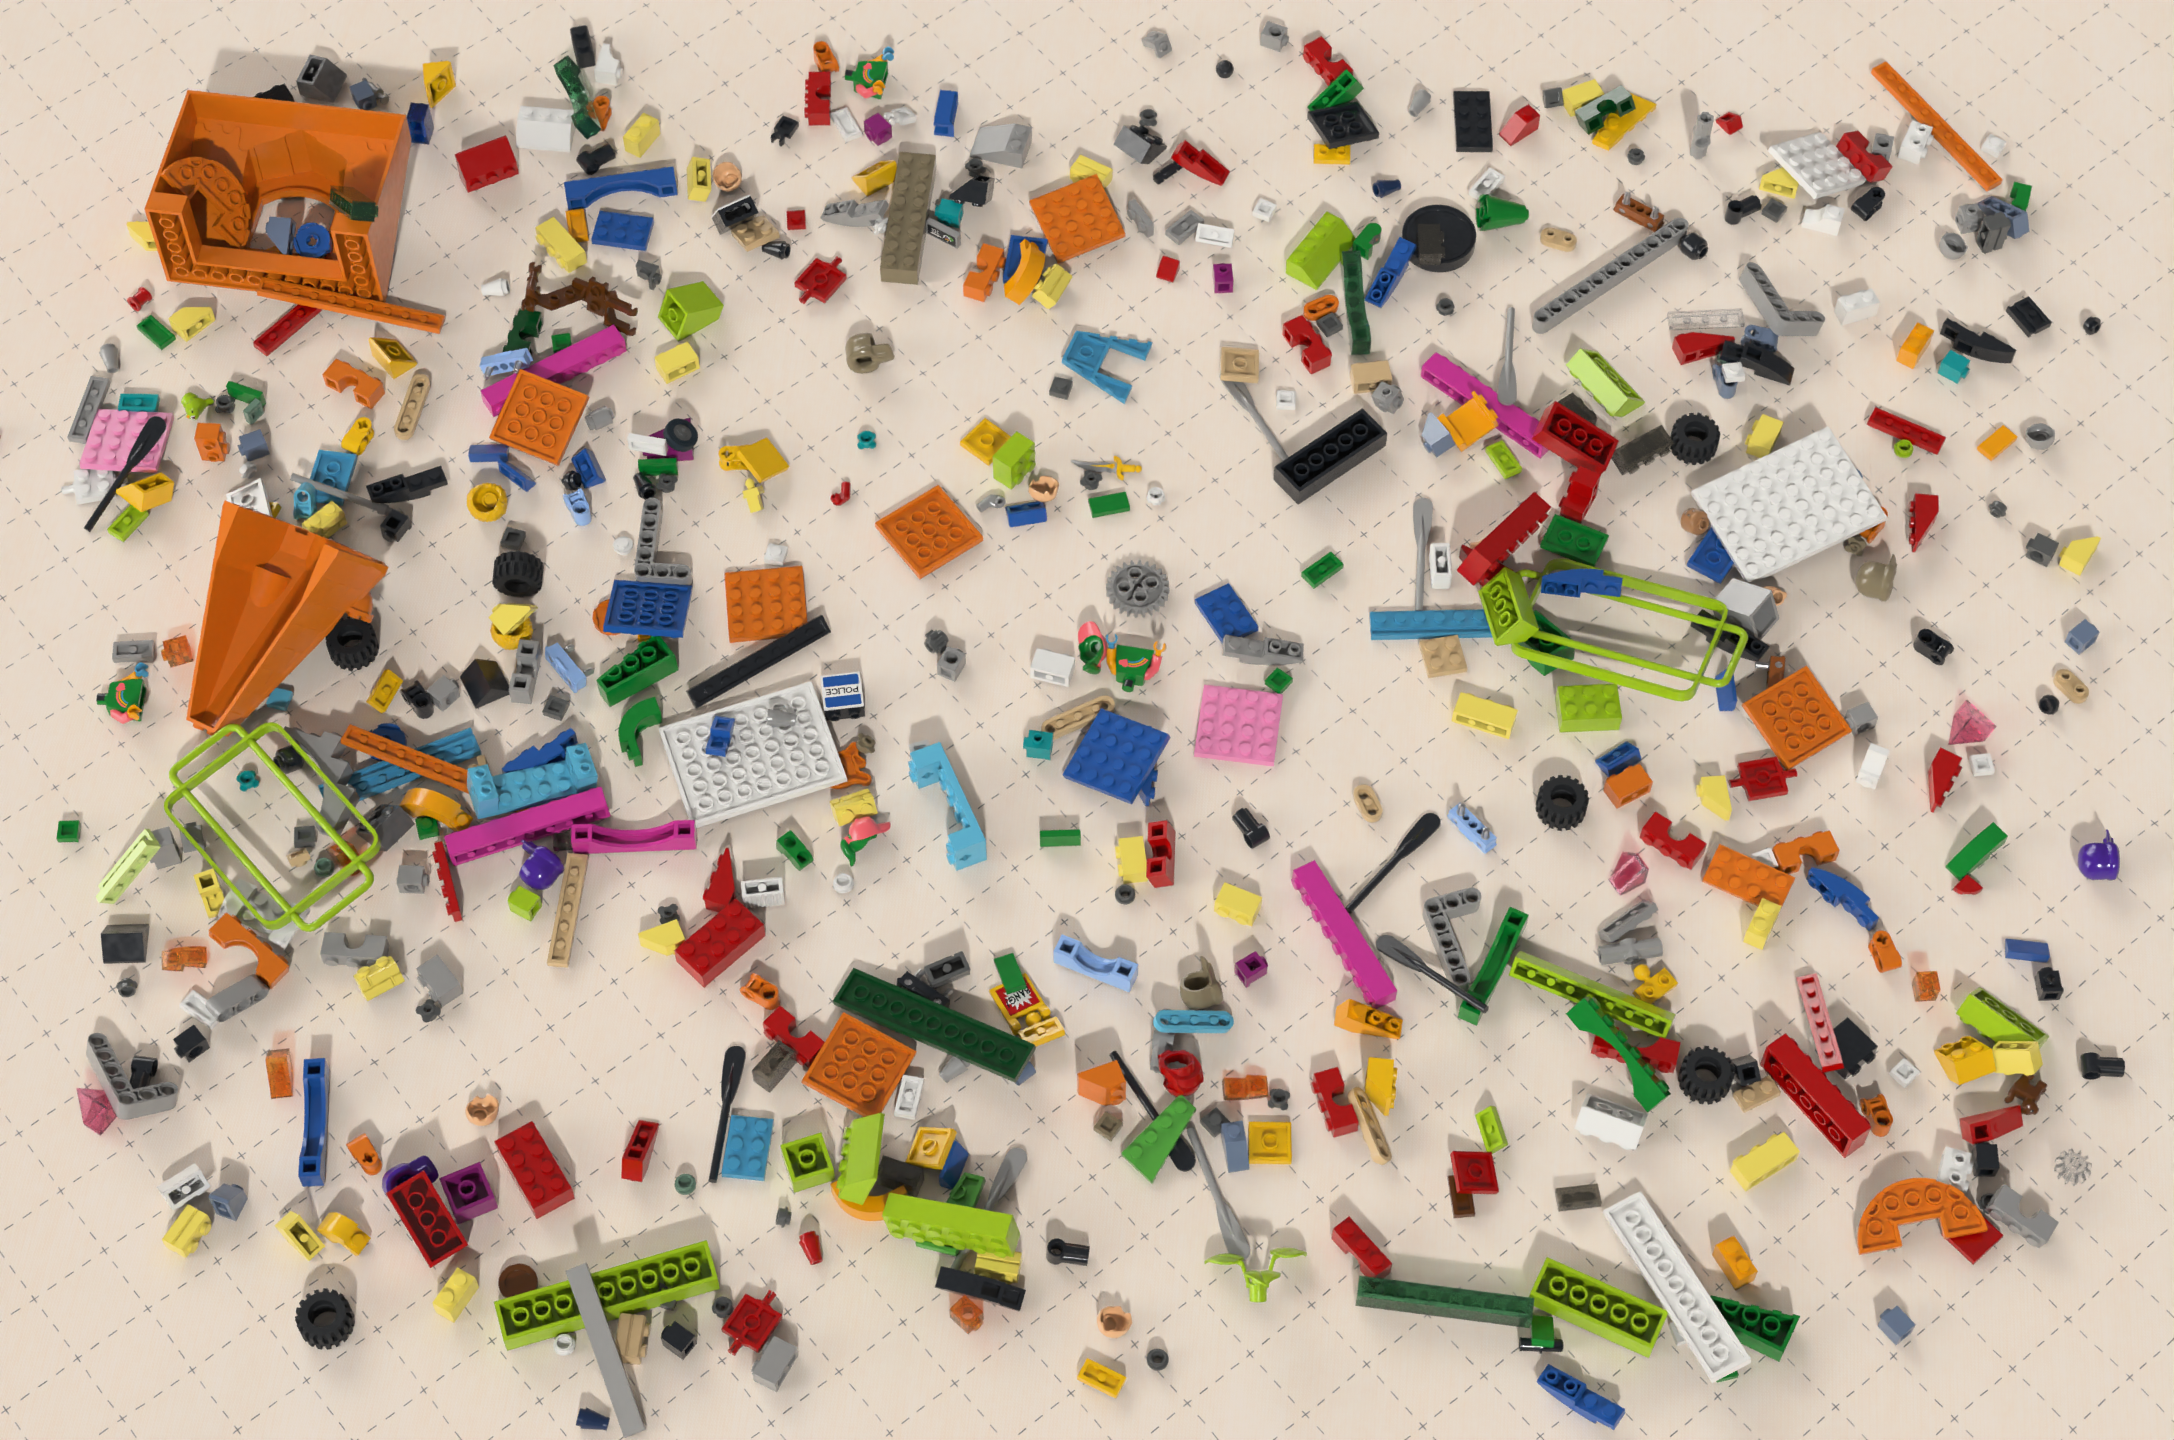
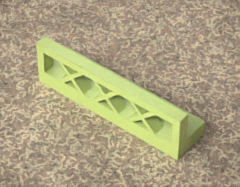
M150 829L143 830L98 885L101 891L96 895V899L99 903L114 904L161 848V845Z

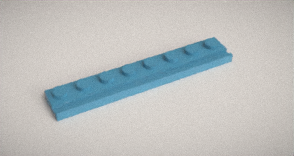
M1484 609L1382 611L1369 613L1371 640L1435 639L1458 635L1459 638H1493Z
M471 727L415 748L417 751L453 765L482 754ZM381 761L353 772L347 784L356 789L360 797L359 801L424 776L389 762ZM323 784L318 785V788L323 798L324 786Z

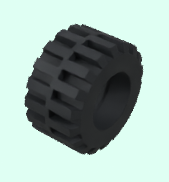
M1689 413V416L1686 414L1682 415V418H1678L1676 423H1674L1669 447L1672 450V454L1674 456L1677 455L1679 461L1684 460L1686 464L1689 462L1692 465H1696V463L1701 465L1705 461H1710L1711 457L1715 456L1720 440L1719 426L1715 425V421L1713 419L1710 420L1707 415L1704 417L1701 416V413H1697V415ZM1688 437H1698L1702 441H1692Z
M510 551L502 553L494 561L493 587L498 589V592L512 597H529L532 594H537L542 587L543 562L535 555L528 554L527 552Z
M350 616L345 620L341 618L340 622L325 637L331 660L334 661L336 666L340 665V668L344 670L348 668L349 671H353V668L360 670L362 666H369V662H373L375 660L374 656L378 655L379 649L371 623L368 624V622L360 620V617L359 620L352 619ZM351 640L361 641L356 646L344 647Z
M1558 775V778L1552 776L1549 781L1545 780L1543 786L1541 785L1536 801L1537 816L1539 819H1543L1542 823L1544 825L1549 824L1551 829L1556 827L1558 831H1562V828H1565L1567 831L1571 829V826L1576 828L1578 823H1582L1589 803L1588 791L1584 790V784H1579L1578 779L1572 780L1571 776L1568 775L1566 778L1563 775ZM1557 798L1566 799L1572 806L1560 807L1554 804L1552 800Z
M1704 1046V1049L1696 1047L1695 1052L1693 1050L1689 1051L1688 1055L1683 1059L1678 1076L1680 1089H1685L1683 1094L1686 1097L1691 1096L1690 1100L1693 1102L1698 1100L1699 1104L1707 1102L1708 1105L1713 1104L1714 1100L1717 1103L1721 1101V1098H1725L1730 1090L1735 1074L1733 1073L1734 1065H1730L1732 1061L1730 1057L1726 1058L1725 1052L1722 1051L1720 1053L1718 1048L1715 1047L1713 1050L1709 1049V1046ZM1699 1069L1709 1070L1715 1074L1717 1080L1704 1081L1697 1076L1695 1071Z
M323 1288V1292H319L318 1289L314 1290L315 1294L310 1295L308 1293L306 1295L307 1299L299 1302L301 1308H296L297 1316H295L297 1327L305 1342H308L312 1347L316 1345L317 1349L321 1350L323 1346L327 1350L332 1349V1345L338 1347L340 1346L339 1342L342 1340L345 1342L348 1339L347 1334L351 1335L353 1332L351 1327L355 1324L353 1311L344 1295L338 1294L336 1290L332 1289L331 1292H329L328 1288ZM326 1311L337 1313L331 1324L324 1327L313 1325L319 1314Z

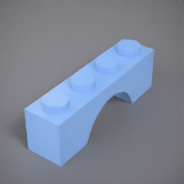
M1063 934L1053 951L1054 963L1129 993L1138 976V964L1121 957L1117 959L1099 957L1087 950L1080 941Z

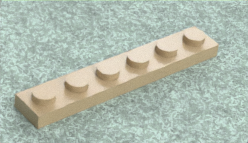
M567 854L547 958L548 966L569 967L588 866V855Z

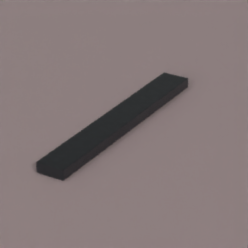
M819 615L686 690V693L694 708L697 709L831 633V630L823 615Z

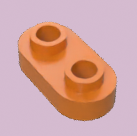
M1325 295L1308 302L1304 306V317L1307 320L1316 321L1332 312L1335 313L1338 310L1339 300L1333 295Z

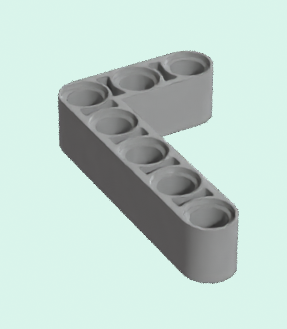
M1748 262L1739 278L1740 283L1773 333L1779 336L1818 335L1825 322V316L1817 311H1790L1763 269L1756 263Z
M657 498L646 499L643 503L634 567L636 581L692 585V575L689 566L684 564L656 563L662 523V509Z
M1473 887L1426 900L1422 914L1446 978L1466 992L1468 991L1471 977L1449 920L1477 912L1480 906L1481 892ZM1467 899H1473L1475 902H1470ZM1448 904H1453L1456 907H1450ZM1436 927H1442L1443 930H1437ZM1446 944V945H1449L1450 947H1449V948H1445V947H1443L1442 945ZM1450 962H1455L1457 965H1456V966H1453V965H1451V964H1449V963H1450ZM1457 980H1462V981H1464L1465 983H1462V984H1461V983H1458V982H1456V981H1457Z
M102 1033L89 1035L86 1056L118 1118L129 1120L168 1111L176 1106L178 1094L176 1084L163 1082L133 1089L107 1037Z

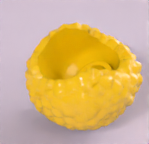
M482 483L471 489L467 494V507L470 514L482 522H492L500 519L507 510L508 498L505 489L495 483Z
M527 618L514 632L503 635L492 622L490 632L492 639L498 646L505 650H514L518 648L520 639L530 640L532 638L533 625L530 618Z

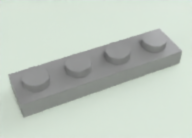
M90 376L67 436L69 442L86 444L94 418L98 410L101 409L111 383L109 378Z

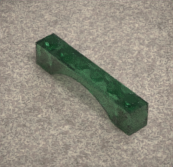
M567 55L553 66L556 75L571 100L574 114L571 115L573 124L588 140L602 129L582 72Z
M1342 251L1340 267L1351 355L1370 354L1371 333L1365 310L1360 251Z

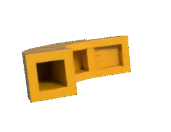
M1026 239L1020 243V264L1014 275L1004 284L1005 297L1018 305L1029 296L1036 286L1045 263V253L1041 252L1034 242H1029Z
M425 788L408 790L399 805L414 818L418 816L432 817L448 826L454 832L468 829L473 820V817L460 809L461 805L441 793Z
M837 1181L830 1184L831 1192L838 1205L849 1215L864 1221L884 1220L882 1214L889 1193L908 1196L903 1185L880 1196H867L865 1202L861 1205L838 1198L839 1189L836 1188Z

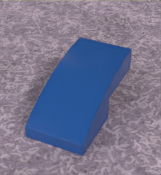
M715 716L710 728L711 735L706 746V754L726 757L734 729V718Z

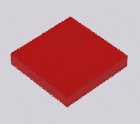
M1451 1152L1450 1157L1457 1193L1497 1194L1499 1192L1492 1152Z
M1986 1218L1984 1220L1988 1229L1987 1232L1946 1239L1973 1265L2004 1236Z

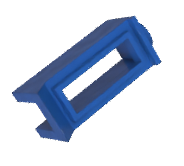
M940 90L933 123L935 126L934 135L954 137L958 92Z

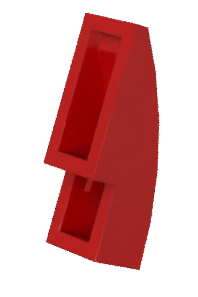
M1186 140L1177 145L1171 156L1172 160L1189 172L1220 186L1224 184L1230 173L1228 169L1204 149L1198 151Z

